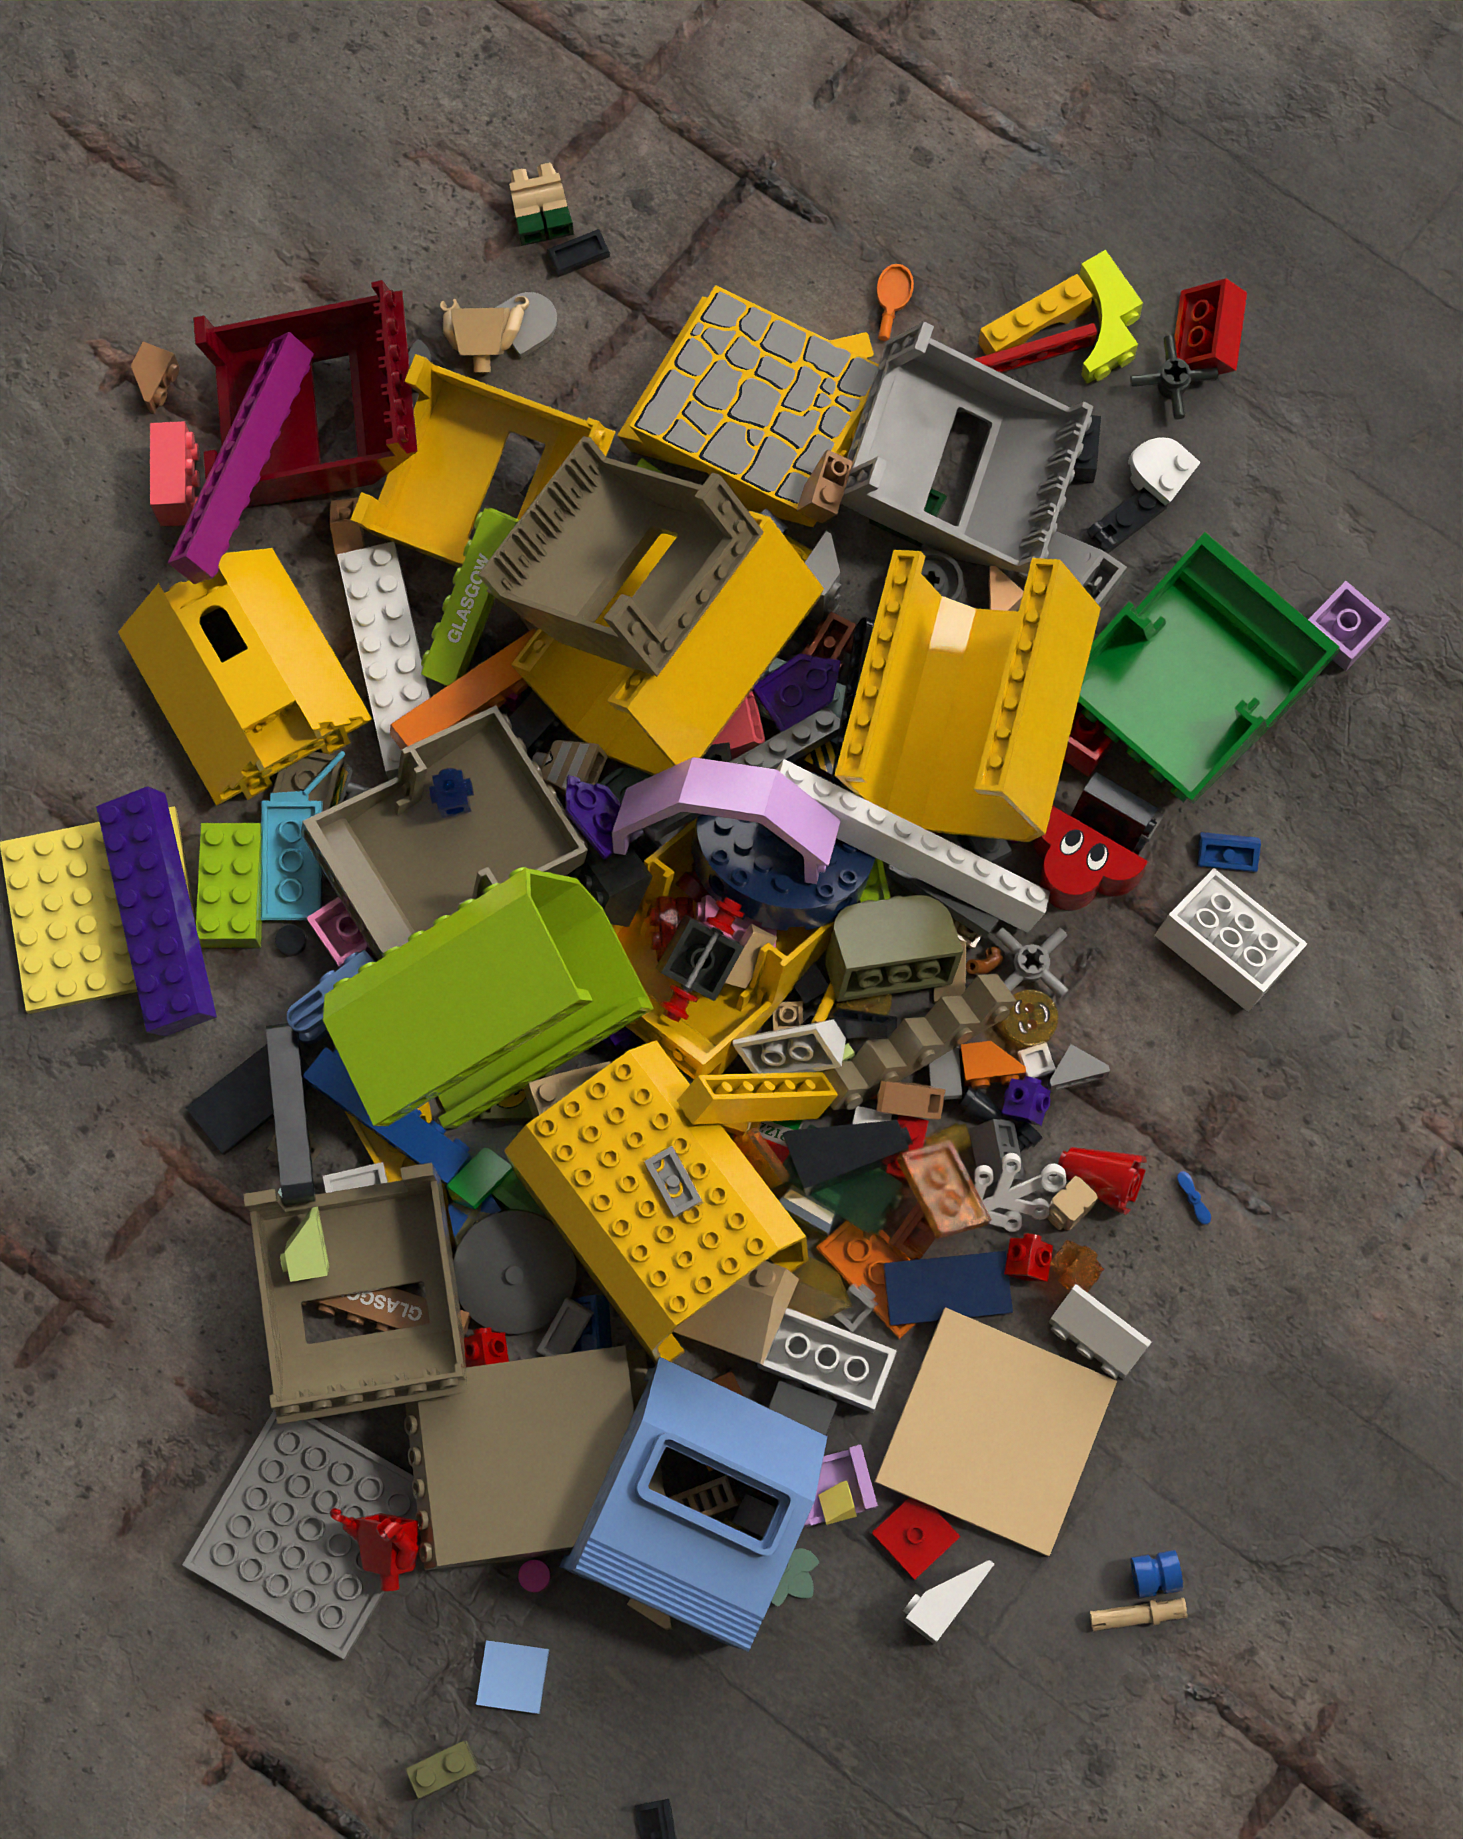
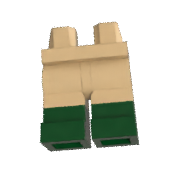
M551 163L541 164L537 167L539 175L537 178L528 179L526 169H518L511 172L512 183H509L521 246L546 241L540 212H543L549 240L574 235L573 222L567 206L560 175L555 172Z

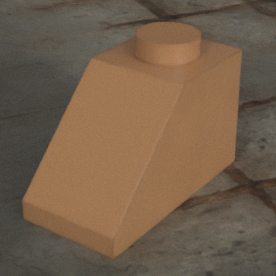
M359 497L331 501L330 528L336 556L337 554L365 548L364 529L350 520Z

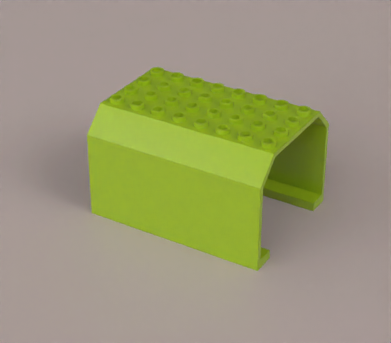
M520 867L512 871L508 875L509 879L503 883H495L483 890L484 895L476 900L470 899L461 903L458 906L459 910L457 912L436 919L433 922V927L426 931H418L409 936L406 944L401 947L396 946L388 949L383 953V958L379 961L361 966L358 969L359 973L352 978L348 977L337 981L333 985L334 989L324 995L323 1022L373 1126H389L438 1096L446 1111L445 1114L438 1117L443 1128L457 1129L523 1089L528 1083L538 1080L654 1009L603 907L578 879Z

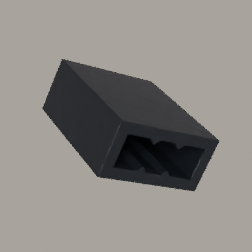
M1095 772L1083 789L1071 817L1139 856L1147 843V840L1143 839V837L1146 836L1148 838L1157 824L1153 818L1158 808Z

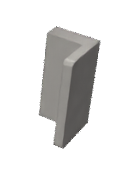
M673 1146L644 1161L675 1218L682 1215L684 1211H689L694 1206L704 1203ZM664 1159V1168L658 1173L656 1169L661 1166V1160ZM681 1181L683 1184L682 1194L677 1198H671L670 1194H677L680 1191L679 1184ZM666 1182H667V1184H668V1191H667V1189H666V1187H665V1183H666Z

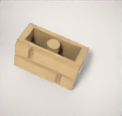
M1075 1176L1064 1189H1061L1052 1198L1049 1205L1050 1215L1047 1217L1048 1220L1058 1230L1064 1228L1070 1231L1093 1208L1097 1200V1194L1080 1177Z

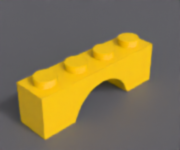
M1075 274L982 327L978 344L986 355L1022 345L1034 334L1049 325L1059 322L1068 324L1089 312L1093 295L1079 275Z

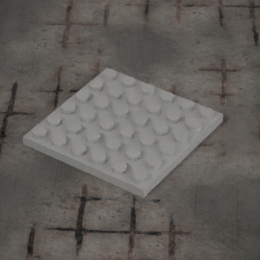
M273 1410L182 1565L346 1660L385 1591H381L380 1574L363 1569L357 1541L343 1530V1524L335 1521L329 1512L331 1509L337 1508L341 1510V1515H345L348 1518L354 1517L357 1519L383 1513L415 1520L418 1509L416 1498L412 1493L414 1476L314 1418L277 1424L276 1411Z

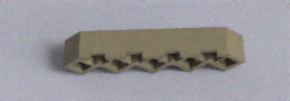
M998 974L977 975L961 996L940 997L925 1017L904 1018L888 1039L867 1040L851 1061H842V1067L824 1070L823 1073L838 1094L830 1104L833 1110H851L878 1094L881 1081L899 1082L960 1046V1044L967 1042L998 1022L1003 1021L1010 1013L1009 1010L1017 1000Z

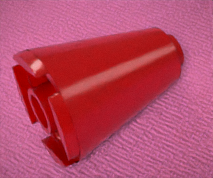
M1071 1147L1068 1152L1063 1151L1058 1161V1165L1066 1172L1067 1180L1071 1181L1075 1176L1080 1177L1097 1194L1098 1200L1123 1215H1127L1131 1210L1126 1208L1128 1201H1136L1146 1169L1140 1168L1141 1163H1147L1146 1157L1141 1155Z

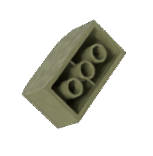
M924 895L894 896L886 900H866L842 909L834 922L825 954V965L836 1000L839 1002L951 985L958 969L963 949L951 914L940 901Z

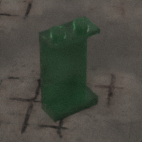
M810 1123V1125L808 1126L807 1129L817 1128V1127H815L814 1125H812V1124ZM789 1154L776 1172L777 1180L787 1187L789 1184H792L805 1193ZM880 1168L809 1195L862 1230L863 1236L867 1240L871 1238L873 1233L876 1235L880 1234L887 1223V1219L884 1217L890 1209L896 1210L904 1198V1194H902L903 1183Z

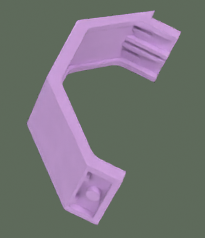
M692 757L626 789L612 832L613 851L617 854L626 855L633 832L680 812L751 821L764 825L799 851L804 857L805 882L817 884L820 872L825 873L826 866H829L841 820L776 769Z

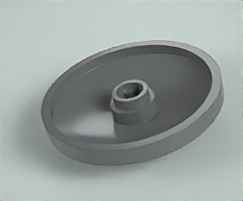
M502 1210L483 1217L463 1235L453 1258L460 1304L476 1322L497 1332L519 1334L534 1331L545 1326L555 1318L564 1300L567 1297H571L575 1286L576 1263L572 1249L549 1219L527 1210Z

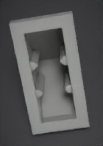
M1070 1044L1048 1083V1090L1053 1092L1107 1078L1110 1073L1109 1065Z

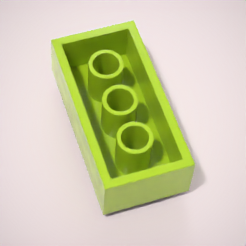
M201 823L196 928L201 948H261V823Z

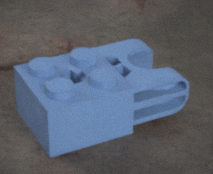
M363 950L361 953L355 952L347 957L344 961V966L336 972L331 970L322 976L319 980L320 984L288 1009L287 1022L294 1031L299 1033L301 1042L314 1044L329 1033L323 1022L324 995L334 989L333 985L337 981L348 977L352 978L359 973L358 969L361 966L374 962L366 950Z

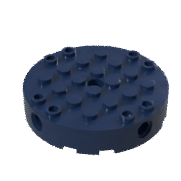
M813 773V774H815V775H817V776H819V777H821V778H823V779H825V780H827V781L829 780V779H827V778H825V777H823V776H820V775H818V774H816V773ZM702 814L697 817L691 842V854H693L695 862V872L705 890L715 901L718 899L723 902L725 897L742 905L739 911L744 913V916L741 919L744 920L745 917L762 922V927L788 931V927H804L805 930H810L834 922L842 909L857 904L860 900L875 860L874 856L836 838L829 866H826L825 873L820 872L817 884L805 882L803 855L760 823Z

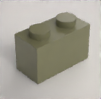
M462 1741L406 1768L418 1799L432 1795L480 1771L468 1741Z

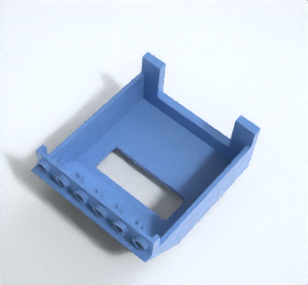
M659 1357L655 1368H649L644 1377V1381L648 1382L572 1552L570 1556L564 1555L559 1567L586 1580L600 1583L701 1630L702 1634L719 1642L749 1652L815 1502L828 1436ZM666 1447L673 1449L778 1499L777 1507L763 1539L759 1541L649 1489L648 1485Z

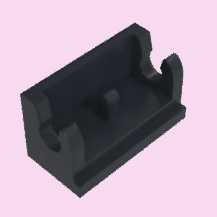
M670 1799L635 1805L641 1839H677Z

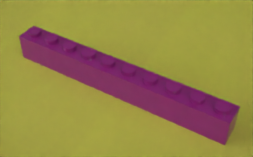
M290 332L271 340L168 561L170 566L193 584L211 580L217 574L220 559L230 546L228 543L230 537L240 524V515L250 502V493L260 480V471L271 456L270 449L281 434L280 427L291 412L290 405L300 392V384L303 377L310 370L309 364L314 353Z

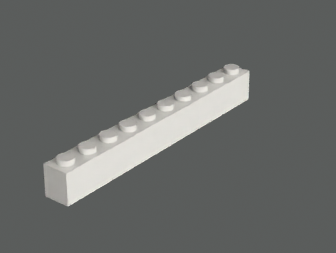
M785 759L776 769L841 820L837 839L1027 933L1045 914L1050 891Z

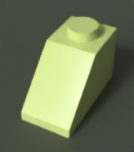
M318 1207L311 1208L287 1241L285 1252L280 1254L283 1272H288L290 1282L328 1275L329 1261Z

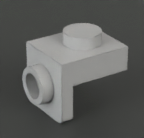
M863 1283L860 1286L852 1284L848 1288L849 1290L829 1311L852 1332L860 1326L878 1305L873 1300L876 1296L875 1293Z

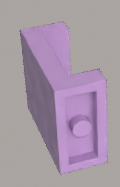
M861 1445L849 1447V1450L823 1457L815 1502L804 1528L825 1523L818 1495L843 1481H848L856 1514L877 1509L878 1505Z

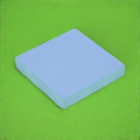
M486 1640L476 1705L540 1714L549 1649Z

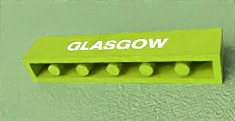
M484 508L483 512H480L476 517L474 523L475 534L473 539H470L464 548L463 556H465L462 568L459 567L454 574L453 584L455 586L452 594L448 595L443 603L442 611H444L441 622H438L433 629L432 639L434 641L430 650L428 649L422 658L421 666L424 667L421 675L448 686L467 673L495 600L494 596L486 592L488 587L478 577V574L518 523L519 519L493 508Z

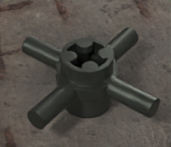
M1168 335L1163 338L1166 362L1160 366L1157 373L1131 375L1130 383L1131 387L1158 385L1159 392L1164 397L1171 399L1174 419L1178 420L1185 418L1182 395L1188 389L1190 383L1193 381L1218 379V369L1190 370L1189 365L1184 360L1177 358L1175 337ZM1175 376L1179 377V382H1173Z

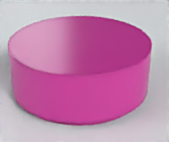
M530 1560L521 1566L518 1578L524 1589L535 1593L544 1590L548 1586L551 1575L549 1568L543 1562Z

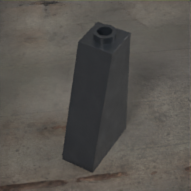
M897 1120L789 1130L782 1133L806 1196L910 1156L908 1146L913 1144L907 1127L901 1129Z

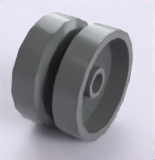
M937 550L921 551L926 556L921 574L941 596L960 603L963 590V573L957 561L948 554Z

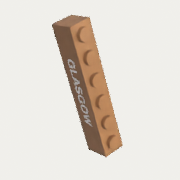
M393 1287L307 1301L317 1304L318 1311L334 1316L336 1311L347 1314L346 1320L359 1325H364L365 1321L376 1324L375 1329L380 1332L426 1325L430 1322L426 1298ZM460 1310L465 1338L472 1317L469 1312Z

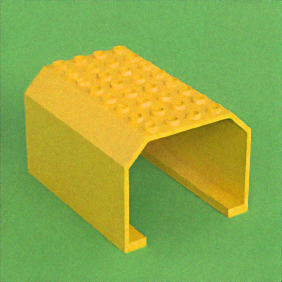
M749 511L764 533L658 677L559 643L541 629L535 632L511 664L512 667L571 733L585 743L599 744L610 759L654 776L692 757L702 758L809 614L824 590L823 586L769 516ZM661 534L594 623L610 627L603 619L621 594L633 597L677 537Z
M893 550L834 776L857 796L930 832L1029 842L1045 835L1101 607L1060 559L1032 558L1019 611L976 609L941 596L921 574L926 557L921 551Z
M656 1040L628 1050L526 1124L504 1150L517 1178L547 1219L555 1225L572 1249L575 1257L655 1365L659 1357L673 1362L685 1353L672 1334L678 1325L767 1259H770L773 1264L787 1268L791 1273L809 1261L805 1234L720 1123L692 1124L687 1119L684 1110L677 1100L690 1084ZM673 1146L704 1202L699 1206H694L689 1211H684L682 1215L676 1218L673 1216L644 1162ZM664 1159L661 1160V1166L656 1169L658 1173L664 1168ZM681 1181L679 1184L680 1191L677 1194H670L671 1198H677L682 1194L683 1184ZM666 1182V1183H665V1187H666V1189H667V1191H668V1184H667V1182Z

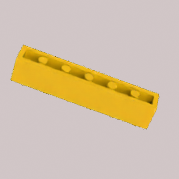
M823 1072L698 1075L677 1101L692 1124L818 1119L838 1094Z

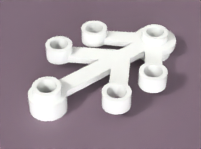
M1008 1153L1002 1158L1003 1171L994 1195L984 1200L982 1199L986 1187L993 1182V1170L986 1165L976 1168L974 1172L975 1184L970 1198L962 1200L957 1205L956 1218L966 1228H976L982 1222L1004 1227L1010 1232H1015L1021 1228L1022 1218L1020 1213L1032 1215L1033 1218L1038 1220L1045 1219L1049 1215V1204L1045 1199L1038 1198L1029 1202L1019 1198L1042 1188L1050 1192L1060 1191L1066 1185L1065 1170L1058 1164H1049L1042 1170L1041 1175L1011 1187L1015 1174L1021 1169V1160L1017 1154ZM1008 1162H1015L1016 1165H1014V1166H1009V1165H1007V1163H1008ZM981 1174H987V1175H988L987 1178H981V1177H979V1176H980ZM1000 1207L1011 1211H1007L1003 1215L991 1210ZM1038 1207H1043V1208H1044V1210H1042V1211H1037V1210H1035V1209L1038 1208ZM1015 1219L1017 1222L1009 1223L1008 1220Z

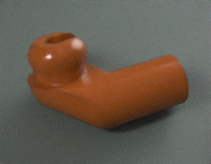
M999 947L987 948L985 950L986 959L968 960L966 971L970 974L985 975L997 968L1003 962L1004 956H1001V949Z

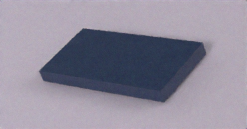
M1006 1251L883 1263L889 1326L939 1321L945 1307L967 1317L1013 1313L1009 1276L1004 1274L1007 1260Z

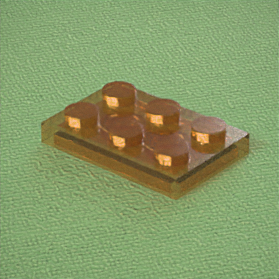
M951 1140L907 1151L899 1155L897 1161L937 1239L987 1226L992 1220Z

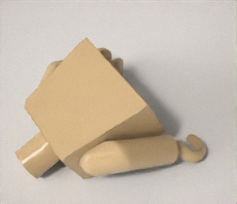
M515 297V302L523 301L525 303L518 304L511 310L510 308L460 309L456 299H453L454 304L451 308H447L445 301L440 303V307L444 312L443 334L452 348L459 352V355H473L474 372H491L490 355L504 354V351L510 348L520 330L524 316L523 310L529 306V300L526 297Z

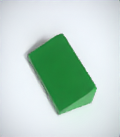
M484 1147L447 1184V1190L453 1202L476 1209L513 1171L512 1166L492 1150Z

